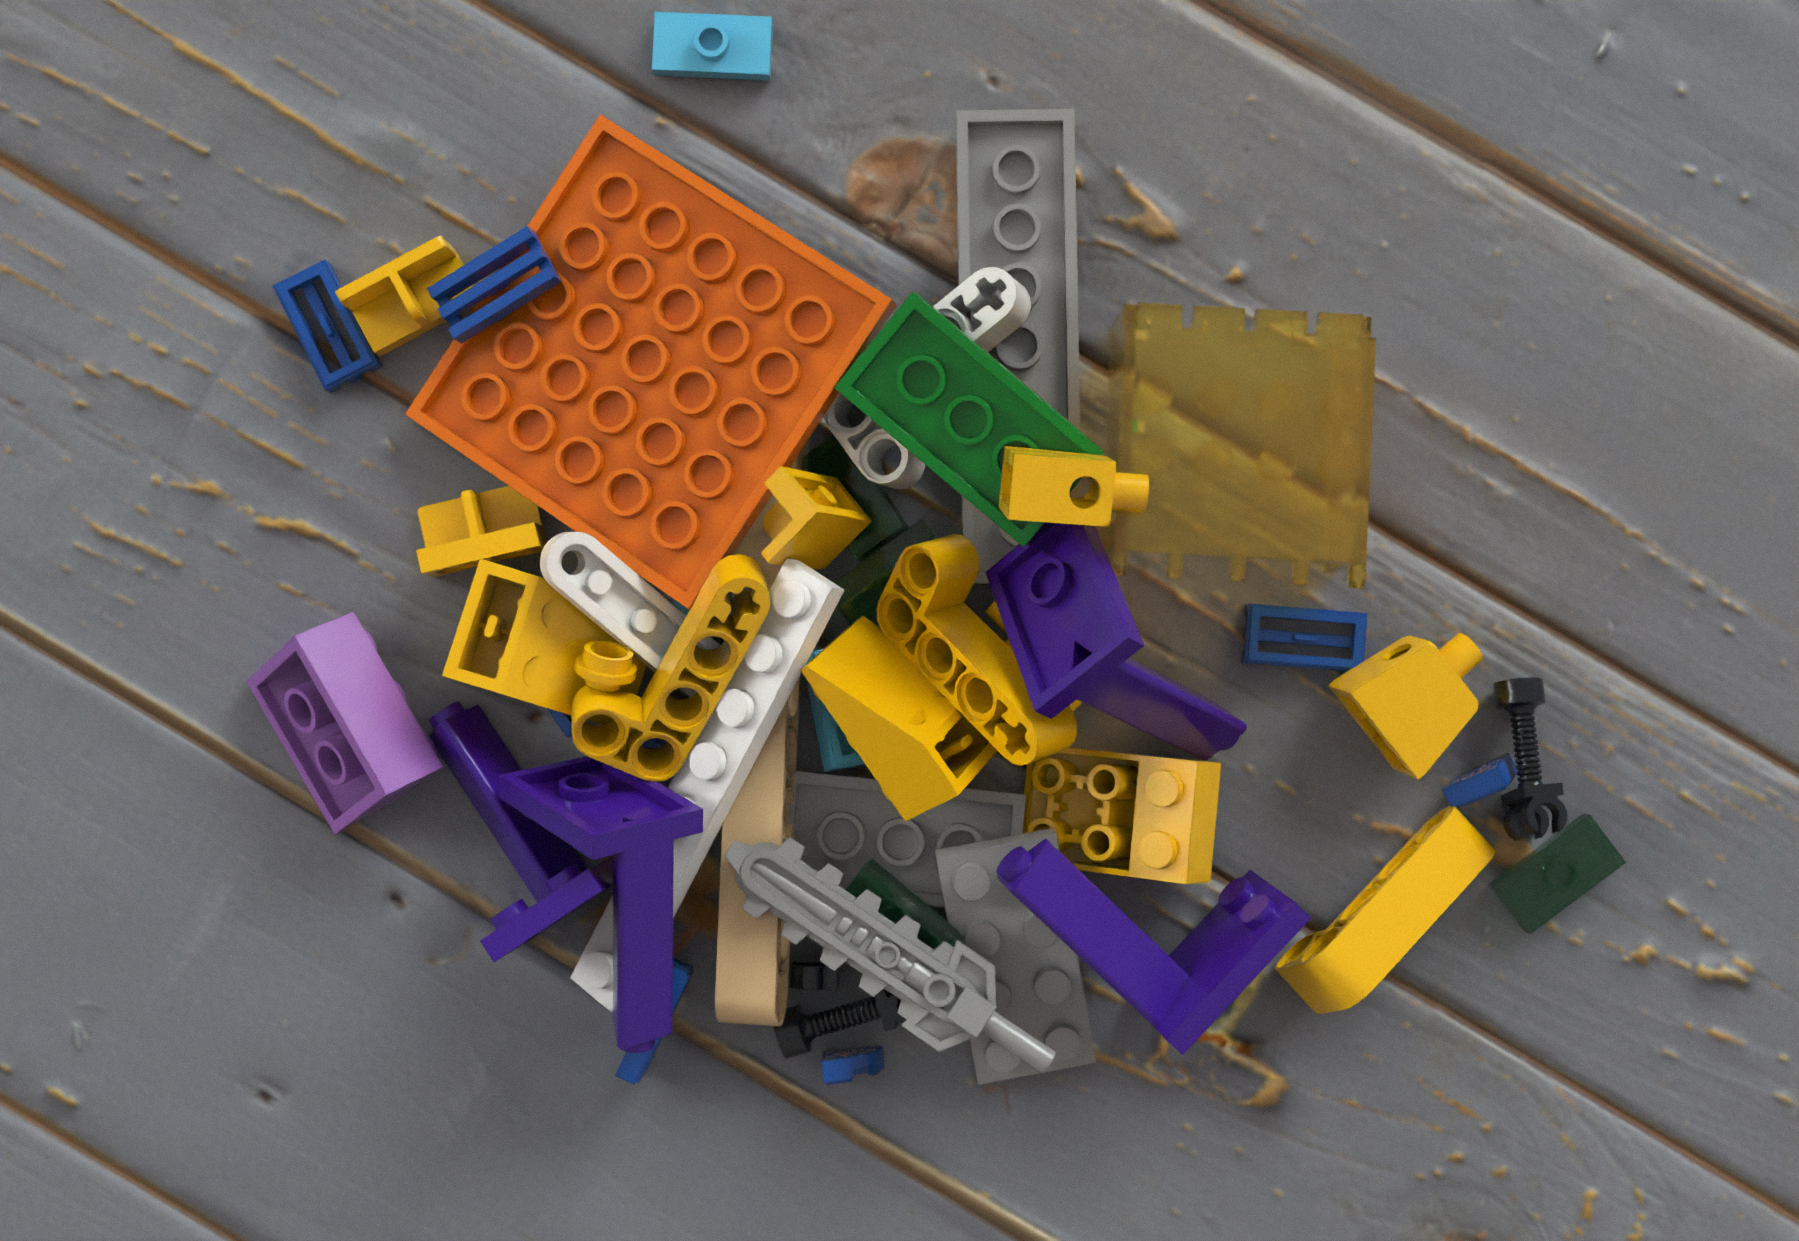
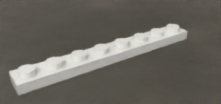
M786 558L769 591L770 608L764 622L682 767L674 775L668 787L670 790L703 808V832L674 839L673 918L802 673L800 669L806 665L844 592V589L799 560ZM613 895L570 977L610 1012H613Z

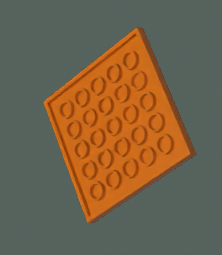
M600 114L528 224V227L534 230L562 282L465 342L460 343L453 339L405 415L575 532H582L593 536L635 573L687 609H690L712 568L719 560L733 555L771 497L772 493L764 482L780 466L790 468L839 392L834 387L879 333L896 307V303L882 292ZM530 250L526 251L525 253L521 254V255L518 256L517 258L513 259L512 261L508 262V263L505 264L504 266L500 267V269H502L503 267H505V266H507L508 264L512 263L513 261H515L516 259L520 258V257L523 256L524 254L528 253ZM536 266L510 282L509 286L493 296L489 295L479 301L470 315L541 272V270Z

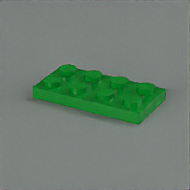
M915 291L911 292L834 387L1023 547L1045 522L1008 520L999 509L1004 446L1102 455L1104 453L1101 447ZM1078 478L1072 483L1070 492L1082 478Z

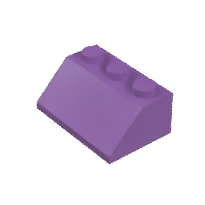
M354 612L294 635L246 681L334 834L345 830L413 790L443 768L436 755V748L432 739L422 731L406 703L403 689L392 679L377 653L374 639L368 631L363 629Z

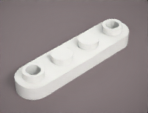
M563 532L552 537L544 546L540 557V568L546 582L617 642L630 648L635 657L653 672H656L686 615L593 536L582 532ZM568 551L574 552L578 558L577 569L571 574L566 573L561 564L563 556ZM706 637L697 644L698 647L706 650L716 649L721 646L712 637ZM690 688L676 689L686 699L696 693V691Z

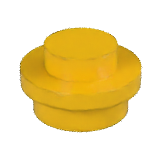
M597 640L585 644L583 654L576 658L575 672L585 679V683L589 687L599 691L612 692L621 689L622 685L632 683L635 680L637 666L632 662L633 651L630 648L617 642Z

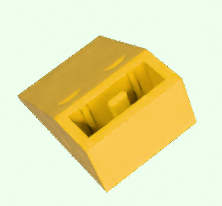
M480 559L442 676L571 715V705L574 696L582 687L587 685L585 679L575 672L576 658L583 654L584 646L588 642L597 640L617 641L552 588L544 578ZM633 655L632 662L637 666L636 678L632 683L622 685L621 689L638 696L647 666ZM602 714L593 715L587 719V721L600 725H606L613 720L611 717Z
M864 616L854 621L800 669L811 685L816 697L823 702L845 734L850 746L859 754L881 786L886 798L892 802L905 822L958 796L997 752L987 739L885 637L880 627Z
M1067 748L1027 764L1024 787L1026 801L1022 834L1054 828L1059 851L1081 871L1179 884L1211 882L1221 763Z

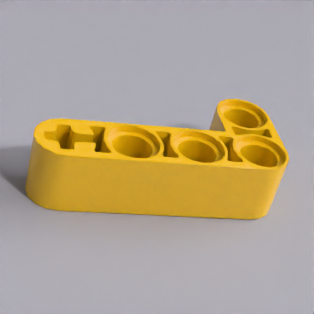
M951 534L905 548L882 592L876 609L877 621L885 637L1012 764L1019 766L1027 765L1069 748L1075 742L1077 736V721L1072 709L1067 706L1052 719L1035 712L1013 650L964 603L979 572V557L971 541L963 535Z
M742 554L729 555L719 560L712 568L642 697L623 689L606 692L593 689L588 685L582 687L576 693L571 705L573 743L581 753L640 779L652 782L665 781L679 771L768 614L770 608L769 592L764 571L757 561L750 556ZM744 587H749L751 591L749 592L743 589ZM729 591L736 594L732 602H730ZM716 636L725 640L716 649L706 650L697 646L699 641L706 637ZM678 688H690L696 691L693 696L682 700L669 696L672 691ZM600 714L607 715L613 719L608 724L600 726L592 725L586 721L593 715ZM654 738L667 741L666 745L655 749L646 748L642 745L643 742Z
M1448 806L1442 809L1412 836L1327 929L1306 935L1296 942L1278 960L1275 970L1315 1014L1319 1015L1351 1008L1364 999L1483 870L1493 858L1496 852L1495 849L1455 806Z

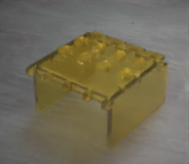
M1138 302L1137 308L1136 305L1124 304L1111 327L1105 456L1116 461V472L1148 475L1149 495L1145 513L1112 510L1110 525L1101 526V541L1109 561H1111L1115 575H1125L1127 552L1168 554L1167 578L1181 579L1183 555L1229 557L1230 582H1244L1246 558L1292 561V584L1306 586L1309 577V562L1323 563V572L1336 573L1348 569V587L1363 589L1366 578L1376 338L1371 337L1372 317H1364L1363 314L1318 312L1315 334H1307V311L1256 309L1253 331H1245V308L1194 305L1191 328L1182 327V304Z

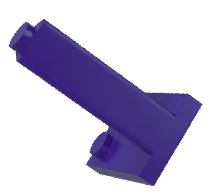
M1045 522L1024 547L1018 544L985 572L1035 712L1052 719L1075 700H1078L1204 761L1220 750L1224 751L1232 748L1238 741L1239 736L1246 731V723L1211 699L1130 658L1143 648L1144 644L1096 526Z
M457 701L445 707L428 720L434 728L429 737L537 902L528 908L524 900L520 899L490 919L496 930L480 940L492 961L496 962L613 885V856L586 869L571 845L532 819L525 817L523 813L500 799L499 775L521 771V768L479 704L465 710L461 703Z
M588 756L499 775L500 799L523 813L525 817L532 819L592 860L613 855V1022L617 1047L629 1053H643L653 1049L655 1039L672 1034L674 839L703 832V808L658 782L640 779Z
M1047 839L1042 840L1029 851L1022 846L1014 848L1002 859L996 870L997 878L1022 904L1139 1012L1182 1055L1311 919L1296 902L1252 870H1249L1243 877L1234 879L1222 890L1218 899L1219 903L1168 955Z

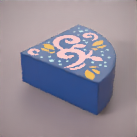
M1508 752L1459 776L1442 790L1450 806L1460 808L1505 790L1515 778L1518 770Z
M883 1046L824 1051L821 1061L823 1083H827V1085L851 1082L853 1075L869 1073L872 1076L878 1074L885 1067Z

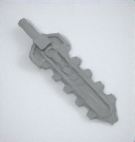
M791 837L780 846L773 843L748 845L733 841L724 857L735 869V878L739 888L746 894L742 909L756 919L768 910L785 921L781 935L795 945L806 936L823 947L820 961L835 971L846 962L861 972L862 977L859 988L872 997L881 990L886 989L901 999L897 1013L906 1019L901 1024L902 1027L938 1052L974 1037L977 1038L980 1033H983L1042 1074L1046 1071L1056 1052L995 1012L997 1005L994 963L959 940H956L955 946L944 941L935 949L931 948L917 938L921 924L907 915L902 917L897 923L889 920L878 912L882 898L868 889L858 897H855L840 887L843 876L842 871L829 863L820 871H816L801 861L805 847Z

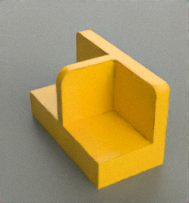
M438 236L335 291V294L340 303L352 311L373 352L381 357L446 322L437 309L440 306L437 301L431 298L427 288L462 267L463 263L456 250L442 236ZM474 284L468 287L467 289L463 290L459 294L455 295L454 297H452V299L473 287Z
M780 466L764 482L778 502L763 518V528L773 541L761 554L769 564L783 565L786 558L799 560L812 569L822 570L872 521L836 477Z
M510 486L481 493L471 489L461 492L460 498L422 506L418 509L425 548L416 550L421 574L439 577L476 568L480 559L497 563L540 553L547 543L540 507Z

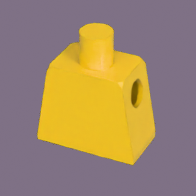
M1004 446L999 509L1008 520L1109 526L1112 510L1145 513L1149 495L1148 475L1116 472V461L1107 456ZM1078 478L1089 479V489L1086 495L1082 498H1071L1070 488L1072 483Z
M1460 632L1440 649L1429 640L1408 635L1400 638L1334 679L1328 687L1394 770L1419 780L1427 773L1477 712L1478 700L1463 682L1462 678L1480 663L1484 657L1476 644Z

